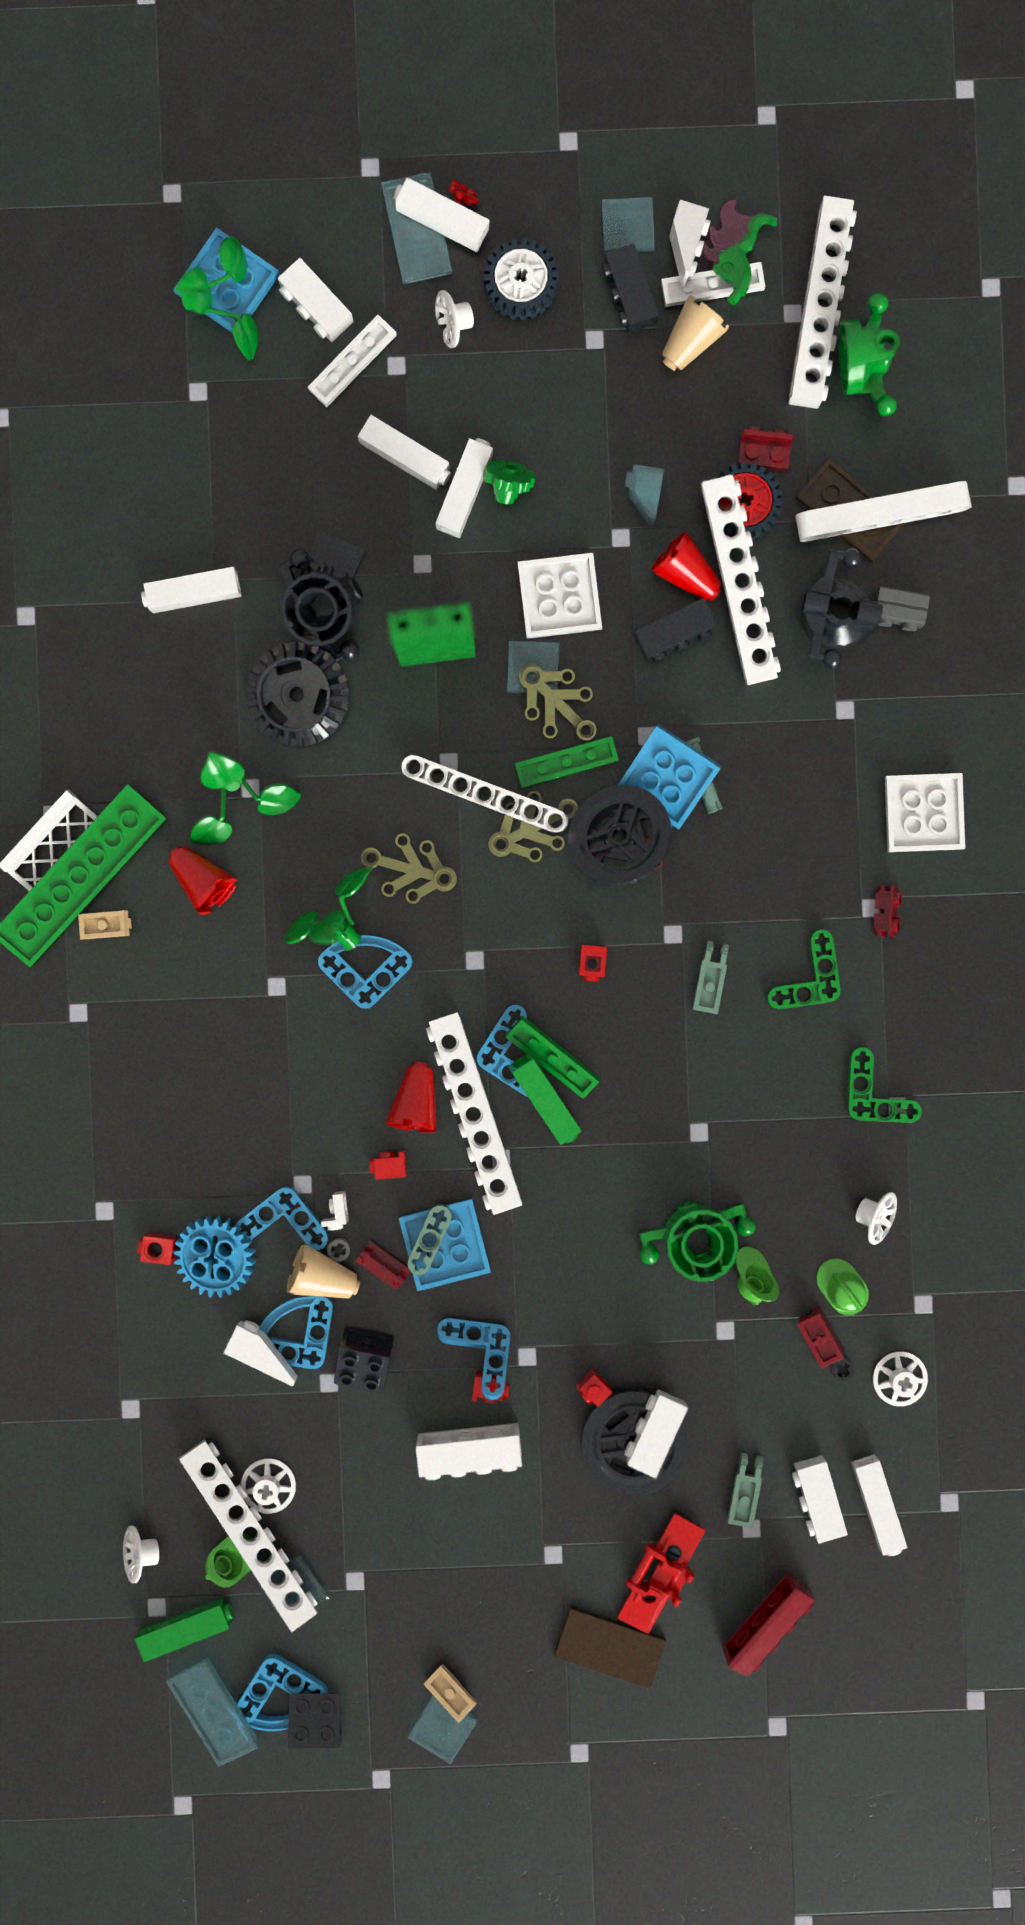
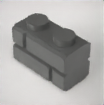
M883 586L876 590L874 601H878V604L883 605L879 626L892 627V624L902 625L903 630L917 631V628H922L925 625L930 595Z

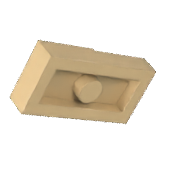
M128 910L78 915L80 940L130 936L129 929L132 926L131 918H128Z
M444 1664L424 1683L425 1687L458 1723L478 1703Z

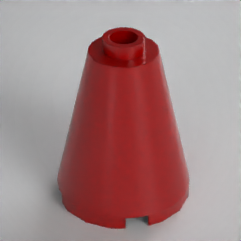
M683 532L668 545L669 549L664 555L661 553L651 570L656 575L699 599L704 598L705 601L708 599L712 601L722 590L719 588L721 581L691 536Z
M178 846L169 854L168 864L195 910L200 915L213 912L210 909L212 906L217 904L220 907L234 892L236 885L233 882H237V879L189 847Z
M414 1062V1066H408L386 1118L388 1126L408 1131L413 1129L422 1133H435L433 1070L429 1068V1064Z

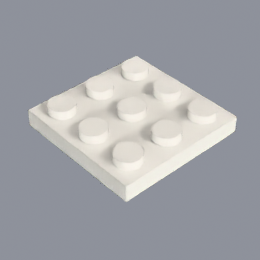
M593 553L518 562L527 639L602 630Z
M962 773L885 776L887 852L965 849Z

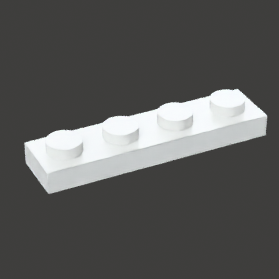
M761 262L751 263V283L747 293L763 291L765 289L762 264ZM713 270L695 273L693 278L688 277L685 287L681 286L679 276L661 279L665 307L685 304L686 299L690 295L696 298L694 302L729 297L733 292V286L720 279Z
M377 315L308 386V390L323 405L328 407L396 337V331Z

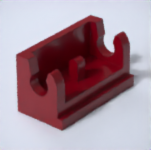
M821 1306L813 1309V1313L806 1316L803 1314L797 1326L822 1369L843 1359L844 1348Z

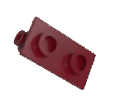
M878 886V891L875 892V909H884V914L874 913L873 931H876L875 936L885 937L886 932H888V937L895 938L896 932L900 930V917H897V907H901L902 893L898 892L899 887L891 886V891H888L889 886Z
M371 1240L356 1259L357 1263L394 1290H397L402 1285L410 1272L408 1267Z

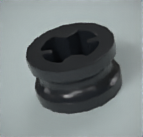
M845 1357L831 1364L830 1367L832 1375L839 1381H848L854 1375V1365ZM839 1363L842 1365L844 1363L848 1364L846 1367L848 1370L847 1374H837L839 1371L837 1365Z

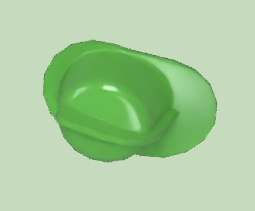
M752 1247L739 1249L735 1260L740 1274L737 1281L739 1293L750 1301L752 1305H758L762 1301L777 1299L779 1286L764 1256Z
M830 1259L820 1266L817 1273V1284L832 1307L844 1315H854L860 1312L868 1302L869 1290L853 1266L842 1259Z
M243 1533L244 1539L252 1540L249 1535ZM229 1536L208 1555L205 1564L207 1573L205 1578L221 1587H231L251 1570Z

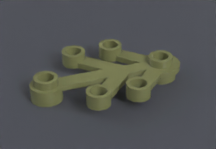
M528 664L519 673V681L527 689V707L524 710L525 718L534 721L540 715V711L536 707L538 690L545 697V725L542 728L544 737L554 738L558 733V728L555 725L556 708L576 728L575 732L578 738L581 740H591L594 738L597 732L596 725L590 720H582L563 701L579 699L582 702H588L593 697L592 690L589 687L552 690L545 682L561 681L563 684H570L575 679L574 672L571 669L543 672L538 665ZM529 672H533L536 675L534 682L527 680ZM564 672L571 674L570 681L563 680L562 675ZM583 689L589 692L587 699H583L580 695ZM530 708L536 710L534 718H530L527 714ZM586 725L589 727L590 732L588 735L581 733L582 726ZM548 726L554 728V734L548 736L545 732Z
M531 791L528 793L527 798L532 794H536L539 797L538 802L541 803L542 797L539 792ZM564 799L560 802L558 809L563 811L565 805L572 806L573 812L566 814L568 819H572L578 809V804L573 799ZM508 803L505 809L507 810L509 806H515V803ZM536 805L527 807L526 815L529 819H533L537 808ZM557 813L553 814L549 822L552 824L562 819V817ZM506 814L500 832L494 833L488 843L490 851L495 856L504 857L511 852L526 857L533 863H537L542 859V851L537 847L529 849L515 842L525 838L550 846L554 851H560L565 846V841L561 836L553 837L537 832L542 828L525 821L521 822L518 830L510 833L514 817ZM554 839L562 841L560 848L553 846L552 842ZM504 840L506 842L505 848H497L496 842ZM533 850L540 853V857L536 860L530 857V853Z
M405 833L398 834L395 838V843L402 849L409 863L381 856V853L375 848H367L361 854V861L366 867L376 868L379 865L407 873L392 882H385L382 885L381 891L386 897L394 896L397 890L419 878L431 880L418 889H409L406 892V900L411 904H416L420 901L421 897L436 889L443 892L453 889L457 882L456 873L450 867H445L441 864L434 851L435 846L429 840L421 842L419 849L423 855L427 856L433 870L423 868L410 844V837ZM402 836H405L408 840L404 846L398 843V839ZM426 843L432 846V850L428 853L422 850L423 845ZM369 854L376 855L374 863L368 862L367 857ZM443 874L449 876V881L446 884H442L439 880ZM392 885L394 888L393 893L386 894L384 891L385 886ZM414 891L418 894L416 901L409 900L410 892Z

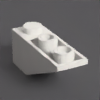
M680 200L669 237L681 286L685 287L688 277H694L698 263L693 260L695 256L700 257L704 241H701L700 238L701 235H707L711 221L706 219L709 208Z

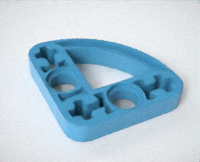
M363 935L357 946H375L393 953L367 980H364L339 955V953L345 950L339 942L331 945L321 953L318 964L321 970L357 1006L366 1009L375 1005L410 970L413 960L410 953L400 945L385 938ZM326 955L328 957L334 955L336 957L334 963L338 967H341L342 963L346 966V968L338 972L336 978L332 975L336 970L331 966L327 968L324 966L326 963L324 957ZM397 955L400 957L405 955L407 957L405 961L407 966L405 968L403 966L398 967L395 971L399 975L395 978L393 972L385 968V966L389 963L393 967L397 963L395 957ZM345 972H350L355 977V982L350 987H346L341 983V976ZM381 972L388 973L391 978L389 985L385 987L378 985L376 981L377 975ZM371 981L374 987L380 990L381 993L377 995L376 991H374L370 996L371 1003L364 1002L362 1004L360 1002V992H368L372 988L368 986V983Z
M301 1295L278 1305L265 1318L259 1330L267 1335L271 1327L282 1316L295 1309L310 1306L304 1342L267 1337L275 1347L276 1344L280 1345L278 1351L281 1355L282 1349L286 1346H291L295 1349L296 1356L293 1359H286L284 1357L290 1366L317 1369L323 1364L326 1357L334 1303L330 1297ZM320 1301H325V1306L329 1307V1309H325L322 1319H327V1322L320 1319L312 1320L313 1317L318 1318L319 1308L315 1307V1305H319ZM313 1326H322L325 1330V1335L322 1338H314L311 1334ZM301 1348L305 1349L303 1354L310 1355L312 1351H317V1356L321 1357L315 1363H312L311 1358L303 1356L302 1361H298Z
M269 1654L264 1658L238 1700L234 1713L240 1723L257 1730H287L289 1714L281 1716L258 1714L274 1687L277 1685L291 1694L312 1693L316 1689H319L320 1693H328L327 1686L323 1681L278 1654ZM273 1662L277 1663L276 1669L272 1672L268 1670L269 1665H272ZM284 1668L288 1669L285 1672L283 1679H281L280 1676L281 1673H283ZM292 1674H296L301 1678V1683L298 1686H292L288 1683L287 1678ZM305 1682H309L305 1692H302ZM263 1683L267 1691L264 1694H256L253 1690V1685ZM251 1698L254 1702L250 1712L245 1715L242 1713L243 1708L248 1705Z

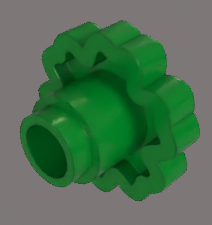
M502 460L490 461L489 465L485 466L483 474L485 482L493 484L495 500L502 504H513L514 500L518 498L519 493L529 492L530 488L534 487L536 478L534 472L526 469V466L513 461L506 463Z

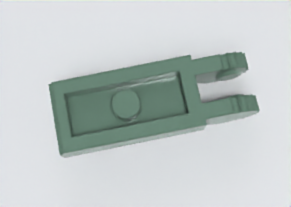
M707 941L704 958L701 960L692 1010L718 1014L727 969L728 944H722L719 952V963L710 961L714 947L713 942Z
M741 1453L738 1472L735 1474L727 1523L753 1528L762 1482L763 1457L756 1456L752 1475L745 1473L748 1455L747 1453Z

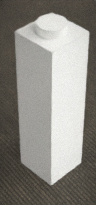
M406 178L403 185L399 184L395 191L396 211L478 252L489 230V219L409 178Z
M370 415L358 435L360 444L435 490L439 488L440 484L444 486L451 475L448 461L373 415Z
M469 438L437 518V530L457 538L461 537L483 482L485 466L489 465L493 457V447H490L489 442L480 438H476V441Z
M234 567L144 583L145 591L141 592L144 607H148L152 613L242 597L238 574Z
M874 1454L852 1461L851 1464L879 1550L883 1556L900 1554L903 1549L907 1548L879 1459Z

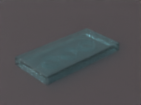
M431 172L381 182L403 284L452 274L445 236L396 211L394 194L399 184L403 185L406 178H409L435 191Z
M208 1658L167 1679V1685L218 1767L260 1746L259 1739Z

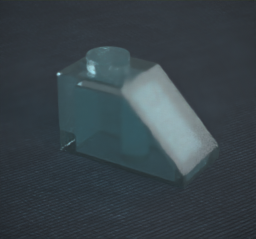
M634 464L632 472L627 471L625 487L629 488V498L647 523L654 525L664 469Z

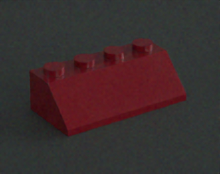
M787 1572L722 1647L727 1664L732 1670L749 1676L753 1671H758L767 1654L774 1652L780 1645L781 1638L786 1633L789 1634L794 1630L797 1620L801 1615L807 1614L812 1609L813 1602L815 1601L812 1592L791 1573Z

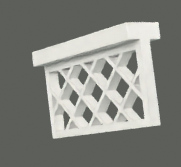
M66 790L0 862V868L8 872L30 891L33 886L27 881H34L35 886L37 881L42 878L37 877L36 863L51 862L52 867L54 862L58 860L54 859L53 844H68L69 848L71 843L76 841L71 840L70 826L85 825L86 830L88 825L92 823L88 822V816L93 820L98 816L83 804L70 790ZM75 805L84 811V822L70 823L69 811ZM66 816V823H59ZM56 826H67V841H53L52 830ZM49 834V841L42 842ZM49 844L50 859L36 860L35 849L37 846ZM32 853V860H26ZM22 863H32L33 878H23L16 872V869Z

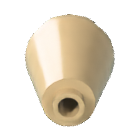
M691 295L686 299L662 352V356L665 358L663 363L672 371H675L676 368L679 370L684 369L729 328L728 324L721 325L724 320L703 302L700 305L693 303L696 298Z
M301 1245L292 1264L294 1267L292 1275L289 1274L287 1283L288 1293L347 1299L352 1294H357L360 1280H357L356 1273L309 1245Z

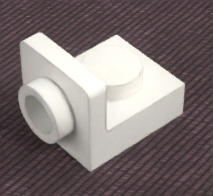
M345 1191L335 1192L332 1195L333 1199H329L330 1213L335 1214V1217L324 1218L321 1221V1227L328 1226V1230H338L343 1228V1224H347L349 1217Z

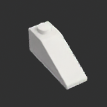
M246 1320L245 1322L240 1321L224 1354L293 1386L298 1377L267 1335L259 1330V1326L254 1322Z

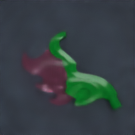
M731 200L722 207L720 213L722 228L716 231L714 226L711 225L710 237L714 248L709 249L707 244H704L703 247L705 258L715 264L713 266L714 273L720 279L733 286V292L727 298L731 305H736L741 297H745L750 287L751 267L746 253L753 250L760 227L764 224H770L773 227L777 226V218L769 214L746 216L737 213L734 210L737 200Z

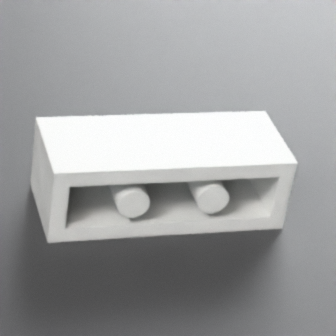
M301 258L278 277L281 287L279 289L280 293L288 302L292 299L296 303L298 313L305 320L309 318L315 324L313 328L321 338L327 337L333 342L354 323L352 313Z
M659 1389L655 1396L651 1395L646 1404L648 1412L644 1419H639L635 1429L637 1436L634 1442L630 1441L624 1453L627 1456L628 1466L654 1478L657 1477L688 1409L685 1401Z
M823 1455L794 1463L796 1472L792 1473L796 1488L800 1487L803 1496L799 1497L802 1511L808 1512L810 1520L806 1521L810 1537L815 1536L819 1544L847 1536L829 1468Z

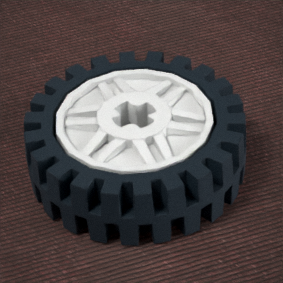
M516 238L511 239L510 243L507 244L505 241L501 244L500 248L496 247L493 250V254L488 257L484 269V288L488 301L492 303L496 311H500L501 315L505 317L509 315L510 319L514 320L516 317H520V320H526V317L529 316L532 319L536 317L537 313L541 315L545 312V308H549L552 304L558 288L557 264L553 260V255L550 251L547 252L546 247L542 244L538 246L537 241L531 240V243L527 242V238H521V241H517Z

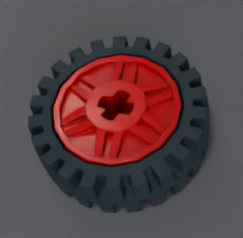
M741 462L739 465L733 464L729 468H725L715 479L733 475L734 481H739L741 495L737 496L738 502H740L741 498L745 501H750L748 506L745 503H739V506L744 505L747 521H743L745 532L750 531L751 538L754 540L767 533L778 520L783 505L782 489L779 488L780 483L774 479V474L771 471L768 473L765 467L762 465L757 467L756 463L751 462L749 465L746 462ZM721 498L718 500V508L721 511L727 512L731 509L732 504L729 499ZM732 523L725 524L723 528L724 534L728 537L736 536L737 527Z

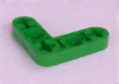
M816 930L809 937L814 981L771 988L767 993L766 1000L772 1008L786 1009L835 1001L839 997L841 989L834 939L829 931ZM819 934H822L823 938H827L828 941L824 943L823 947L824 951L830 950V955H819L816 957V952H821L820 944H815V939L819 938ZM824 958L831 962V969L827 973H822L818 969L819 961ZM833 975L834 980H828L829 986L835 989V992H832L830 994L831 997L828 998L827 994H822V989L826 988L825 980L820 981L819 977ZM801 987H806L810 991L809 999L804 1002L800 1001L796 996L798 989ZM792 988L791 997L794 1001L793 1004H790V999L781 1000L780 1005H778L777 1001H772V996L776 995V991L779 990L780 994L785 995L790 994L788 989Z
M864 1047L853 1049L849 1055L847 1113L849 1116L860 1121L913 1123L919 1120L922 1109L916 1101L909 1099L872 1098L873 1053ZM860 1051H863V1055L868 1057V1060L863 1061L862 1069H868L867 1074L862 1072L854 1073V1068L860 1069V1062L855 1060V1057L860 1055ZM859 1076H863L867 1081L866 1088L861 1091L856 1090L853 1084L854 1080ZM858 1102H861L862 1106L871 1107L870 1102H874L872 1105L873 1117H869L871 1114L869 1111H861L860 1115L857 1116V1112L853 1111V1106H857ZM882 1103H888L891 1107L890 1114L886 1117H881L877 1111L878 1106ZM895 1103H899L897 1108L907 1109L908 1104H911V1108L915 1109V1113H912L910 1118H908L907 1114L897 1113L898 1118H895L897 1112Z

